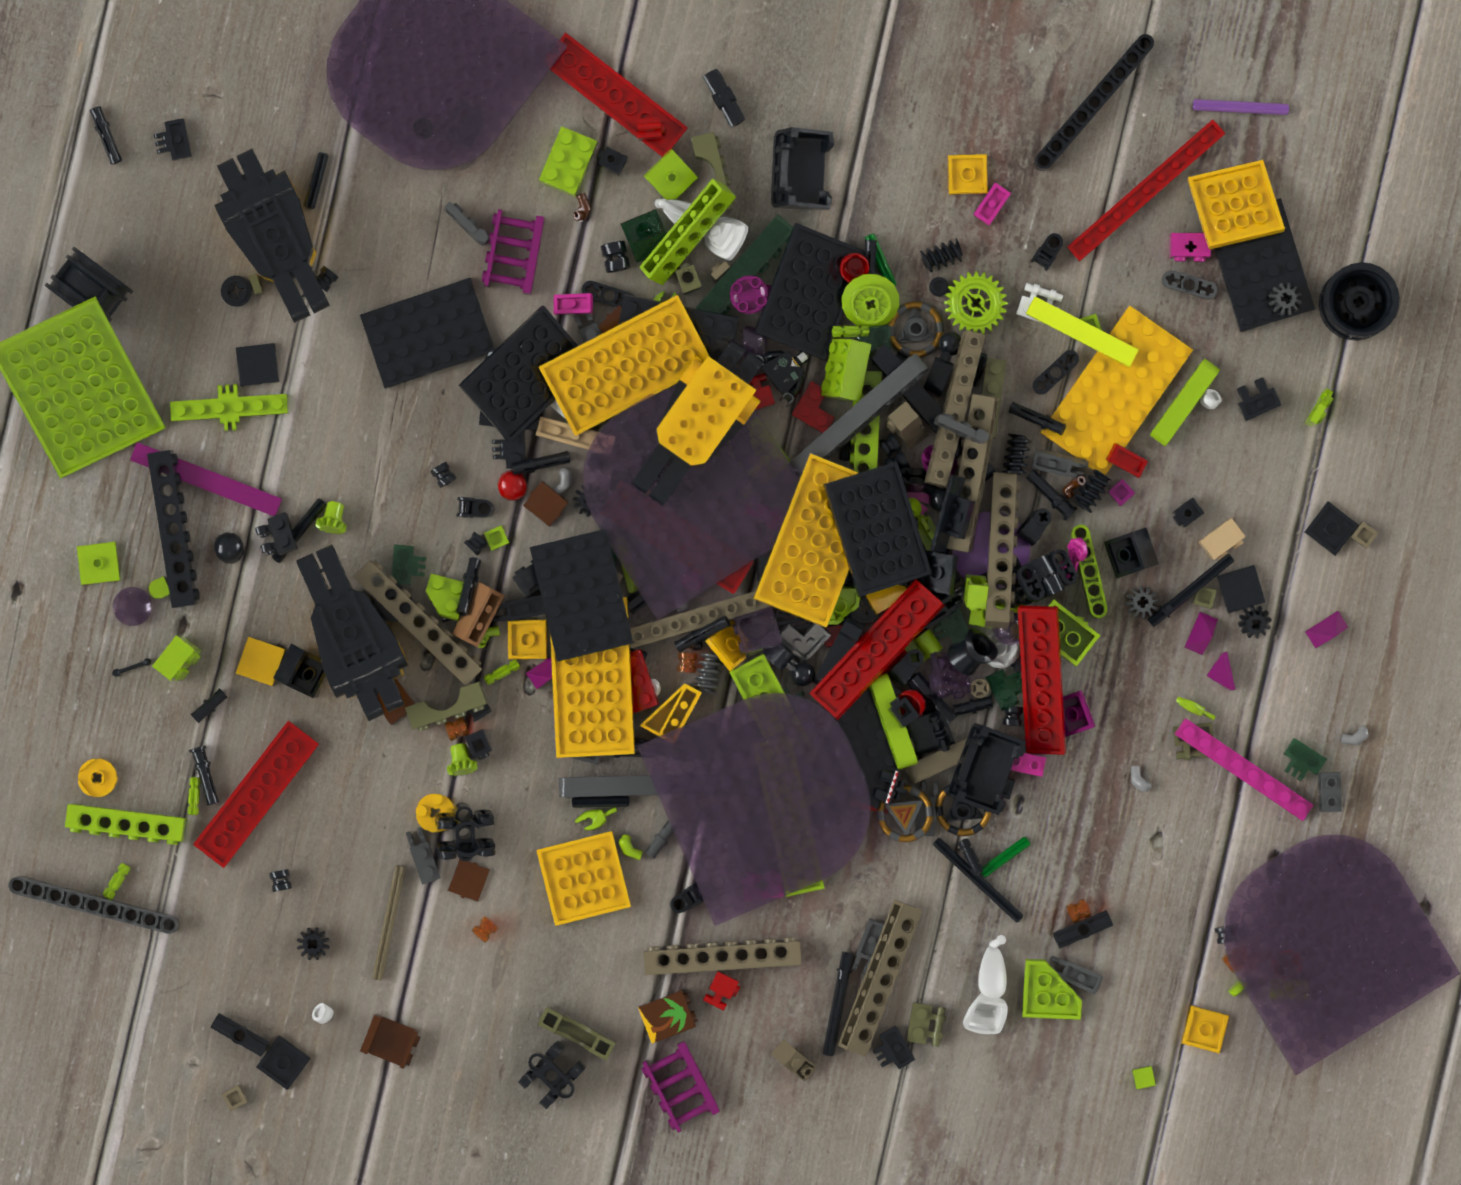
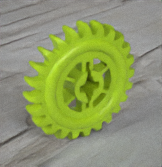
M975 271L974 277L967 272L966 279L960 275V282L953 280L955 287L948 286L952 293L945 294L950 300L944 301V304L950 306L945 309V312H951L947 319H955L952 325L955 326L959 323V331L965 327L966 330L970 331L973 329V332L977 333L978 329H980L982 334L985 333V328L992 331L991 324L998 327L996 319L1003 320L1000 313H1006L1007 311L1002 306L1008 304L1002 301L1007 295L1000 293L1004 287L997 288L999 281L992 282V275L986 279L985 272L979 277L977 271ZM978 289V293L972 294L969 290ZM980 290L984 291L988 295L989 299L984 300V298L981 295H979ZM963 296L967 299V303L965 305H962L961 303ZM972 299L974 301H976L977 299L980 301L978 304L980 306L979 308L977 306H975L974 308L971 306L973 303L971 301ZM987 301H990L989 310L984 307ZM963 307H967L972 312L971 316L965 313ZM980 312L983 315L980 317H973L974 313Z

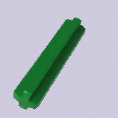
M873 233L867 235L865 240H877ZM877 241L876 265L881 276L886 277L896 286L894 276Z
M1022 837L982 867L983 872L981 874L984 877L989 876L1029 847L1030 841L1027 837Z

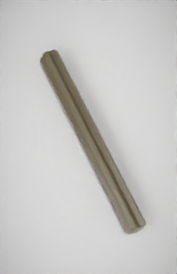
M399 865L395 866L372 975V979L379 981L383 979L405 874V867Z

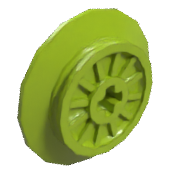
M863 274L854 278L845 287L842 295V309L846 317L858 326L867 325L869 328L881 327L894 318L899 308V293L895 285L886 277L877 274ZM874 300V304L867 305V301Z

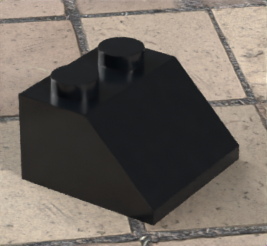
M1147 528L1104 542L1116 579L1159 564Z
M291 643L273 678L296 691L314 698L325 677V673L319 657Z

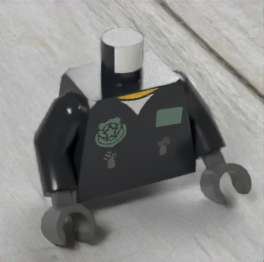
M782 350L768 351L762 355H756L764 361L761 366L762 371L781 393L780 402L782 399H786L788 401L786 407H789L802 391L805 377L803 376L805 372L801 366L809 360L802 351L795 357H792L789 352L785 353Z

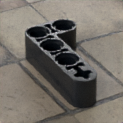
M849 616L847 617L814 677L813 683L818 684L855 645L865 627L864 624Z

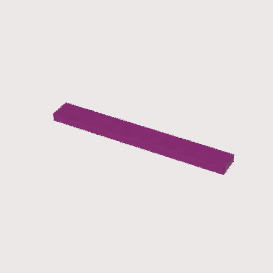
M137 442L130 461L149 468L147 454L161 451ZM178 458L176 471L180 473L182 481L271 516H276L282 502L281 498ZM166 465L162 466L161 473L168 475L170 472L169 467Z

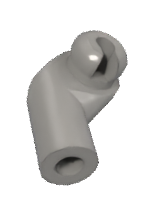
M566 467L560 470L561 483L554 488L560 495L571 488L573 482L572 471Z
M1361 726L1354 735L1342 733L1340 743L1359 745L1368 738V729L1365 726Z
M1131 766L1132 785L1141 792L1149 791L1151 783L1141 777L1140 766Z

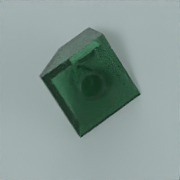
M656 209L620 224L636 263L644 261L667 234Z

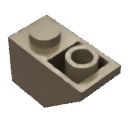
M785 1039L772 1052V1055L784 1067L804 1082L817 1068L814 1063Z

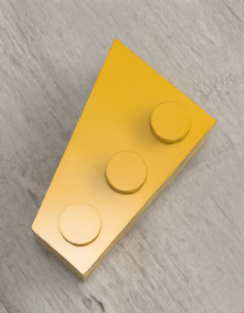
M683 684L640 726L674 744L702 692L687 684Z

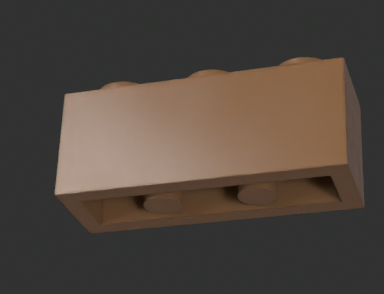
M478 582L473 592L468 616L461 615L452 634L478 647L505 595Z

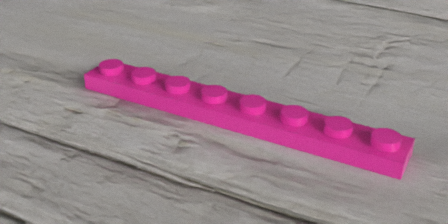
M1184 718L1174 735L1301 821L1305 819L1313 807L1312 803L1188 719Z

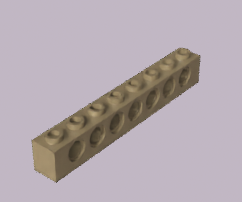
M968 330L962 332L942 415L943 413L949 414L954 417V421L959 423L964 421L985 335ZM940 426L938 427L924 483L942 488L947 487L959 435Z
M972 394V397L969 398L968 409L970 411L969 417H966L965 422L970 424L974 430L983 429L988 432L989 439L980 444L962 437L961 447H963L962 455H959L958 458L959 474H956V476L965 477L960 497L975 501L965 539H959L950 535L947 549L963 552L973 551L999 398ZM980 409L985 413L983 420L977 418V412ZM972 448L978 451V456L975 459L970 456ZM969 467L973 468L975 472L972 478L967 476V469ZM966 486L971 489L969 497H966L963 493Z
M993 472L987 583L989 587L985 610V627L1008 628L1009 623L1013 622L1014 610H1010V605L1014 603L1015 592H1011V585H1015L1016 573H1012V566H1016L1017 555L1013 554V548H1017V536H1014V529H1018V518L1015 517V511L1019 510V499H1016V492L1020 491V481H1017V474ZM1007 492L1010 494V497L1004 498L1001 496V493ZM1005 510L1009 512L1010 515L1002 516L1000 514V511ZM1006 529L1009 533L1003 535L999 530ZM1004 547L1008 552L1000 553L998 548ZM1004 566L1007 570L1000 572L997 567ZM1002 584L1006 589L1001 591L996 586ZM1002 603L1005 608L998 609L995 604Z
M369 560L353 577L466 686L482 670L480 667L482 663L474 655L469 657L465 653L468 649L461 642L456 644L452 640L454 636L446 628L442 630L438 626L440 622L432 614L428 617L423 612L425 608L418 601L414 603L410 599L412 595L404 587L400 590L395 585L398 581L390 574L386 576L381 571L383 567L376 560L374 562ZM374 575L382 577L383 582L380 586L372 584L371 579ZM388 589H394L397 592V596L395 599L389 600L386 598L385 592ZM403 602H407L411 606V610L408 613H402L399 610V606ZM422 616L425 619L422 627L414 625L413 620L415 617ZM430 630L438 631L439 637L437 640L432 641L427 637ZM445 643L453 646V651L450 654H444L441 650ZM458 657H464L467 660L465 667L459 668L456 666L455 662Z
M756 591L630 628L634 642L630 644L631 649L700 629L724 615L730 620L772 606L753 599Z
M894 899L838 1046L866 1057L867 1052L871 1048L874 1034L878 1030V1024L885 1011L888 998L892 993L894 982L899 975V969L906 957V951L910 941L913 939L916 925L920 921L922 910Z
M796 937L784 938V941L776 942V938L764 939L765 943H757V940H745V944H737V941L725 942L726 945L718 946V942L706 943V947H698V944H686L687 948H679V945H668L667 949L659 950V946L647 947V951H644L645 975L801 965L800 940H796ZM780 946L787 950L784 957H778L775 954V950ZM759 948L766 949V957L758 958L756 950ZM740 949H744L748 953L747 958L744 960H740L736 956L737 951ZM721 950L728 953V958L725 961L717 959V953ZM700 952L708 954L709 958L706 962H700L697 959V955ZM681 953H686L689 956V961L685 964L678 961V955ZM665 954L669 957L670 961L667 965L659 963L658 958L660 955Z

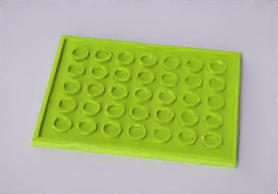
M96 296L0 342V371L60 479L166 428Z

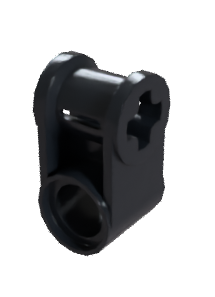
M1056 233L1050 234L1042 246L1039 247L1031 262L1038 263L1047 272L1063 245L1062 237ZM1050 238H1057L1059 246L1052 248L1049 245Z
M468 497L457 498L459 501V511L456 517L489 518L494 514V505L488 500ZM487 503L490 506V510L487 514H482L480 507L482 504Z
M1043 508L1031 512L1016 534L1030 546H1033L1051 522V513Z
M917 649L910 650L888 674L904 686L922 664L924 659L922 652ZM916 654L918 656V663L916 661L912 663L910 655Z
M696 882L674 896L670 901V907L676 913H683L691 907L702 903L708 897L704 896L699 887V882ZM676 899L684 901V907L681 910H676L673 906Z

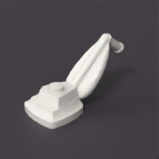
M656 199L654 203L657 208H663L664 213L673 224L679 220L691 205V203L680 200ZM719 217L704 235L705 245L717 256L730 261L743 245L748 232V226L734 218Z
M999 935L996 939L989 942L981 962L978 977V986L981 993L971 1004L963 1020L965 1029L972 1032L998 1034L1001 1032L1007 1018V1004L1000 998L1004 994L1007 984L1005 963L998 946L1006 942V938L1003 935Z

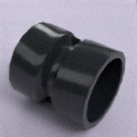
M616 241L600 246L602 256L606 258L604 262L606 273L631 268L629 258L625 256L627 252L625 241Z

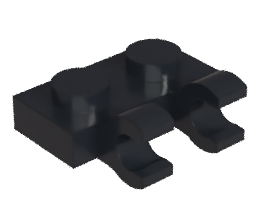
M1263 377L1254 381L1260 393L1253 397H1250L1246 386L1237 388V392L1242 399V402L1237 404L1245 421L1281 406L1274 387L1268 389Z
M286 512L268 518V525H261L255 528L257 536L260 535L261 538L267 537L270 534L273 536L274 542L261 545L262 553H266V556L275 552L282 556L298 549Z

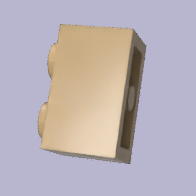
M1229 518L1198 542L1211 560L1217 558L1219 561L1228 554L1226 552L1231 547L1236 549L1243 544L1242 539L1245 538V535L1234 520Z

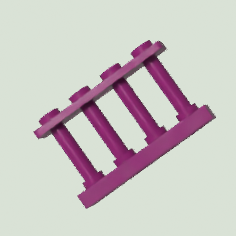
M498 209V212L493 214L492 225H495L494 233L490 232L489 244L492 245L491 251L486 253L485 263H488L487 271L483 270L482 282H485L484 286L488 288L490 281L519 286L520 289H523V294L531 295L545 218L536 216V220L531 222L503 217L502 209ZM500 225L530 229L533 232V237L527 241L499 236ZM497 243L527 248L530 251L529 258L523 260L495 255ZM496 262L523 267L524 270H527L526 276L519 279L492 274L493 264Z
M685 1040L677 1044L678 1049H676L675 1053L651 1065L645 1060L642 1063L643 1067H641L646 1078L650 1077L653 1083L650 1087L654 1095L658 1094L661 1099L659 1105L663 1113L667 1112L671 1118L668 1120L672 1130L676 1129L678 1133L682 1131L680 1124L706 1111H711L713 1115L720 1112ZM678 1059L685 1060L688 1065L685 1067V1070L659 1083L657 1082L653 1072ZM688 1076L694 1077L696 1081L694 1087L666 1100L662 1092L663 1089ZM696 1094L703 1095L705 1101L702 1102V1105L677 1118L675 1117L671 1107Z

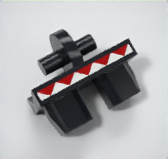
M882 770L879 780L889 784L887 790L877 787L874 794L876 799L883 801L882 804L890 805L894 791H896L894 797L896 800H900L901 794H908V790L903 789L905 781L900 780L898 787H896L900 771Z

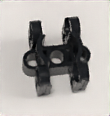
M1061 549L1052 551L1012 570V573L1017 575L1019 585H1011V592H1015L1014 599L1018 605L1027 606L1032 602L1036 603L1064 590L1065 586L1075 583L1077 572L1066 551ZM1056 554L1062 555V564H1060L1058 559L1055 558ZM1070 574L1071 577L1069 579H1066L1065 575ZM1023 594L1026 596V600L1021 599Z
M461 802L455 805L453 814L447 812L435 814V825L438 830L453 829L452 841L436 843L437 855L440 859L450 860L458 856L462 861H470L477 854L483 857L496 854L493 839H475V827L479 829V827L494 825V815L491 810H476L473 815L469 805ZM461 810H468L466 816H458ZM462 829H469L468 834L465 836L459 835Z
M559 1040L546 1051V1056L540 1052L533 1053L528 1061L530 1069L518 1081L526 1089L538 1077L551 1089L539 1102L545 1109L558 1096L565 1099L570 1098L575 1091V1086L570 1079L574 1081L586 1068L579 1060L565 1074L552 1061L565 1047ZM534 1057L542 1058L536 1066L533 1065L532 1059ZM549 1070H554L557 1073L555 1080L547 1078L546 1073ZM567 1084L570 1085L571 1092L569 1094L561 1092Z

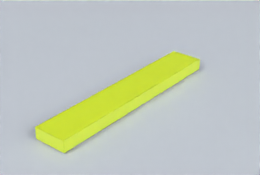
M1035 296L1026 312V315L1127 367L1131 366L1139 350Z

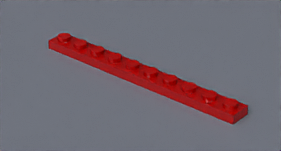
M1212 119L1066 248L1080 262L1226 133Z

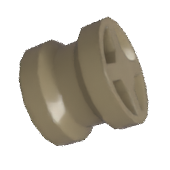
M975 679L969 687L970 693L975 698L985 697L990 689L988 682L984 679Z

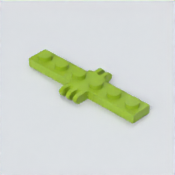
M230 384L225 385L226 392H223L222 385H218V398L170 402L172 422L220 418V424H224V431H229V423H232V431H237L236 423H240V417L288 414L287 394L239 397L238 384H233V392H230Z

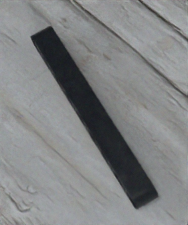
M1143 34L1138 37L1044 146L1034 160L1037 170L1047 171L1153 48L1154 39L1152 36ZM1147 40L1150 45L1149 48H1142L1140 41ZM1130 54L1135 55L1137 62H1128L1127 56ZM1116 69L1123 70L1124 77H1116L1114 71ZM1109 84L1112 91L1105 93L1102 90V85ZM1092 98L1097 99L1099 106H1090L1089 100ZM1078 113L1085 114L1086 121L1079 122L1076 115ZM1071 128L1074 131V135L1067 137L1064 134V129ZM1058 142L1061 145V150L1058 152L1053 151L1051 144ZM1040 157H1046L1049 161V164L1047 166H1041L1038 162V159Z
M883 342L869 354V358L886 377L902 364ZM917 381L902 396L937 434L939 426L934 424V420L939 414L942 415L943 409ZM961 436L959 437L955 453L957 458H959V455H962L963 451ZM972 448L970 456L973 459L977 458L978 451ZM989 462L985 482L993 476V472L996 473V470ZM969 467L967 470L974 476V469Z

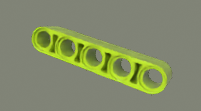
M1204 358L1149 436L1163 446H1166L1217 376L1220 369Z
M1077 525L1071 531V539L1077 538L1075 535L1076 529H1083L1085 531L1083 541L1090 551L1089 556L1084 561H1079L1078 565L1088 611L1093 618H1101L1107 613V604L1090 531L1085 525ZM1086 566H1091L1094 569L1092 577H1087L1084 574ZM1091 585H1095L1099 589L1096 596H1092L1088 592ZM1095 604H1100L1103 607L1102 614L1096 615L1093 612Z
M887 673L882 674L869 688L898 770L918 764L906 726L900 728L888 710L891 707L889 703L896 699Z

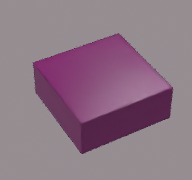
M1123 479L1108 491L1109 495L1119 506H1122L1135 494Z

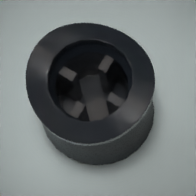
M975 628L967 631L965 640L952 644L948 649V657L951 664L965 675H973L980 664L989 663L998 655V649L994 642L983 632Z

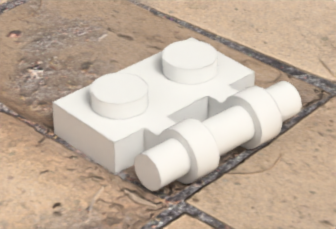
M1026 283L1024 290L1031 292L1030 298L1021 297L1016 315L1042 323L1026 315L1034 296L1048 298L1047 303L1052 305L1054 300L1061 302L1063 295L1056 293L1057 291L1053 289L1041 288L1040 285L1035 283L1034 285Z

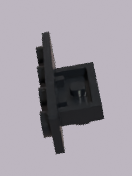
M950 476L937 527L932 539L931 551L945 553L950 535L959 539H965L975 501L960 497L965 477Z

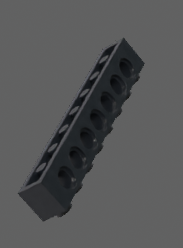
M173 450L148 453L147 457L171 606L176 608L198 604L197 600H200L199 589H195L194 581H197L196 570L192 569L191 564L194 561L193 551L189 550L188 546L191 538L189 530L186 531L185 527L188 519L186 511H183L182 504L185 501L183 492H180L179 489L181 476L176 471L178 457L176 453L174 454ZM164 465L170 469L166 477L161 474V468ZM166 485H170L173 488L170 496L164 493ZM169 504H173L176 507V512L173 515L167 512ZM173 523L179 526L177 534H173L170 531V526ZM176 542L182 546V551L179 554L173 550V545ZM178 562H182L185 565V570L182 573L176 569ZM182 581L188 584L186 592H182L179 588V584Z

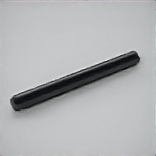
M937 838L934 841L933 846L1017 923L1023 918V914L980 874L974 876L971 871L972 867H969L968 863L941 838Z

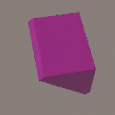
M1082 690L1063 696L1065 737L1096 727Z

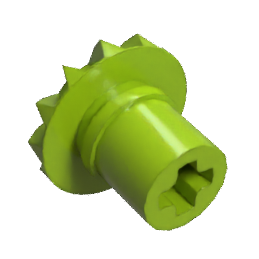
M334 501L327 502L325 515L316 520V527L320 531H325V533L338 535L345 533L347 525L342 522L344 505Z
M455 744L450 747L452 764L446 768L449 775H468L478 769L477 762L469 758L467 744Z

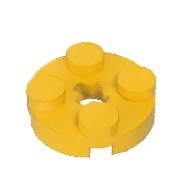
M101 758L91 759L80 767L78 785L86 795L103 797L114 790L118 777L115 767L109 761ZM94 773L102 774L101 783L98 781L93 782L95 778Z
M441 794L426 795L419 801L416 808V819L419 825L430 832L446 830L437 829L435 816L431 817L430 815L432 813L431 809L439 808V813L447 812L453 814L454 805L452 801Z

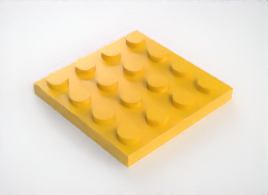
M1263 160L1188 177L1187 181L1209 249L1284 232L1285 227Z
M612 831L536 850L555 926L631 907Z

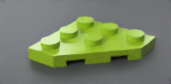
M1025 959L1022 1017L1081 1020L1082 999L1045 959Z

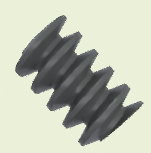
M709 652L701 653L700 656L705 660L698 663L703 668L696 670L701 676H695L694 679L699 681V683L693 684V687L700 691L716 694L711 689L718 687L713 681H719L720 678L715 676V674L721 673L717 666H723V663L719 661L716 654Z

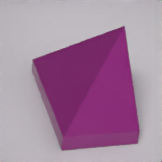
M1336 611L1305 631L1313 646L1317 648L1335 638L1347 629L1348 626L1340 613Z
M1199 612L1184 648L1203 655L1213 637L1218 619Z
M1222 652L1206 676L1229 691L1236 690L1228 653Z
M551 657L526 673L536 689L552 680Z

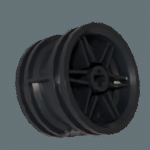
M73 247V255L70 256L68 254L66 256L67 261L55 276L52 274L50 277L53 280L51 284L46 282L44 286L72 307L96 296L106 317L111 322V315L122 301H127L126 294L128 292L132 294L134 291L76 247Z
M1360 262L1343 267L1326 281L1319 295L1318 306L1323 323L1332 333L1346 340L1359 341L1375 336L1392 323L1399 309L1400 297L1398 287L1387 271L1372 263ZM1350 280L1356 281L1355 287L1349 285ZM1370 284H1373L1375 286V291L1369 290L1368 286ZM1337 294L1343 297L1342 301L1336 300ZM1358 298L1362 305L1355 307L1356 304L1353 301ZM1375 303H1380V310L1374 308ZM1344 312L1349 314L1347 320H1343L1341 317ZM1362 317L1368 320L1367 324L1361 323Z

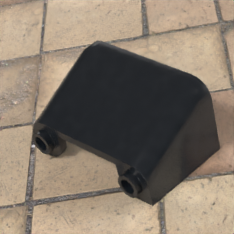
M795 127L776 131L773 141L771 203L774 208L830 209L832 197L828 191H824L825 153L829 152L834 146L833 132Z
M974 723L951 780L948 797L999 815L1006 804L1002 792L1014 760L1024 755L1026 741Z

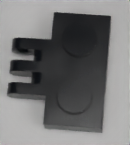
M184 118L164 122L166 132L154 134V139L162 138L161 141H156L155 145H164V148L157 149V154L171 152L173 161L192 157Z
M525 429L511 443L505 439L492 440V444H500V447H492V452H500V455H493V459H506V469H511V463L526 460Z
M896 1025L879 1035L884 1044L872 1050L874 1054L882 1051V1054L876 1057L878 1061L884 1057L886 1058V1061L880 1064L881 1067H885L894 1061L898 1069H901L916 1060Z

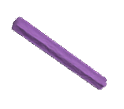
M1193 100V110L1276 115H1288L1289 113L1288 104Z

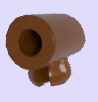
M585 193L576 196L580 206L574 212L573 218L580 222L584 221L591 211Z
M1083 476L1072 479L1063 488L1062 492L1065 494L1066 499L1074 497L1075 492L1073 489L1085 484L1086 480Z

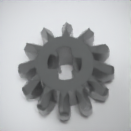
M1280 283L1279 289L1276 287L1272 288L1275 294H1269V298L1274 299V301L1269 302V305H1276L1273 309L1274 312L1281 309V316L1284 315L1285 310L1288 315H1291V309L1294 311L1299 309L1295 304H1302L1301 300L1296 299L1302 296V294H1295L1298 287L1295 286L1291 290V283H1287L1286 288L1283 283ZM1282 294H1284L1285 297L1290 298V300L1287 301V303L1289 304H1286L1285 301H1281V298L1284 297Z
M1142 586L1138 588L1139 593L1133 588L1131 591L1134 596L1130 594L1126 596L1132 600L1125 603L1126 606L1132 605L1128 613L1135 610V618L1138 617L1140 612L1141 619H1145V612L1151 617L1153 614L1150 609L1154 611L1158 609L1152 605L1159 602L1158 599L1152 600L1156 592L1149 595V587L1145 589L1144 593ZM1141 597L1144 598L1143 600L1147 601V604H1145L1143 608L1140 607L1141 605L1137 604V601H1139Z

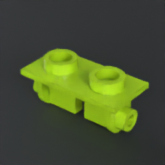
M920 515L917 517L918 531L926 550L931 551L936 526L929 515L926 517Z

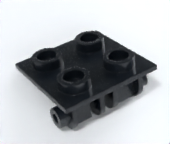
M943 709L919 716L907 725L918 755L939 748L946 752L950 750V745L955 744Z

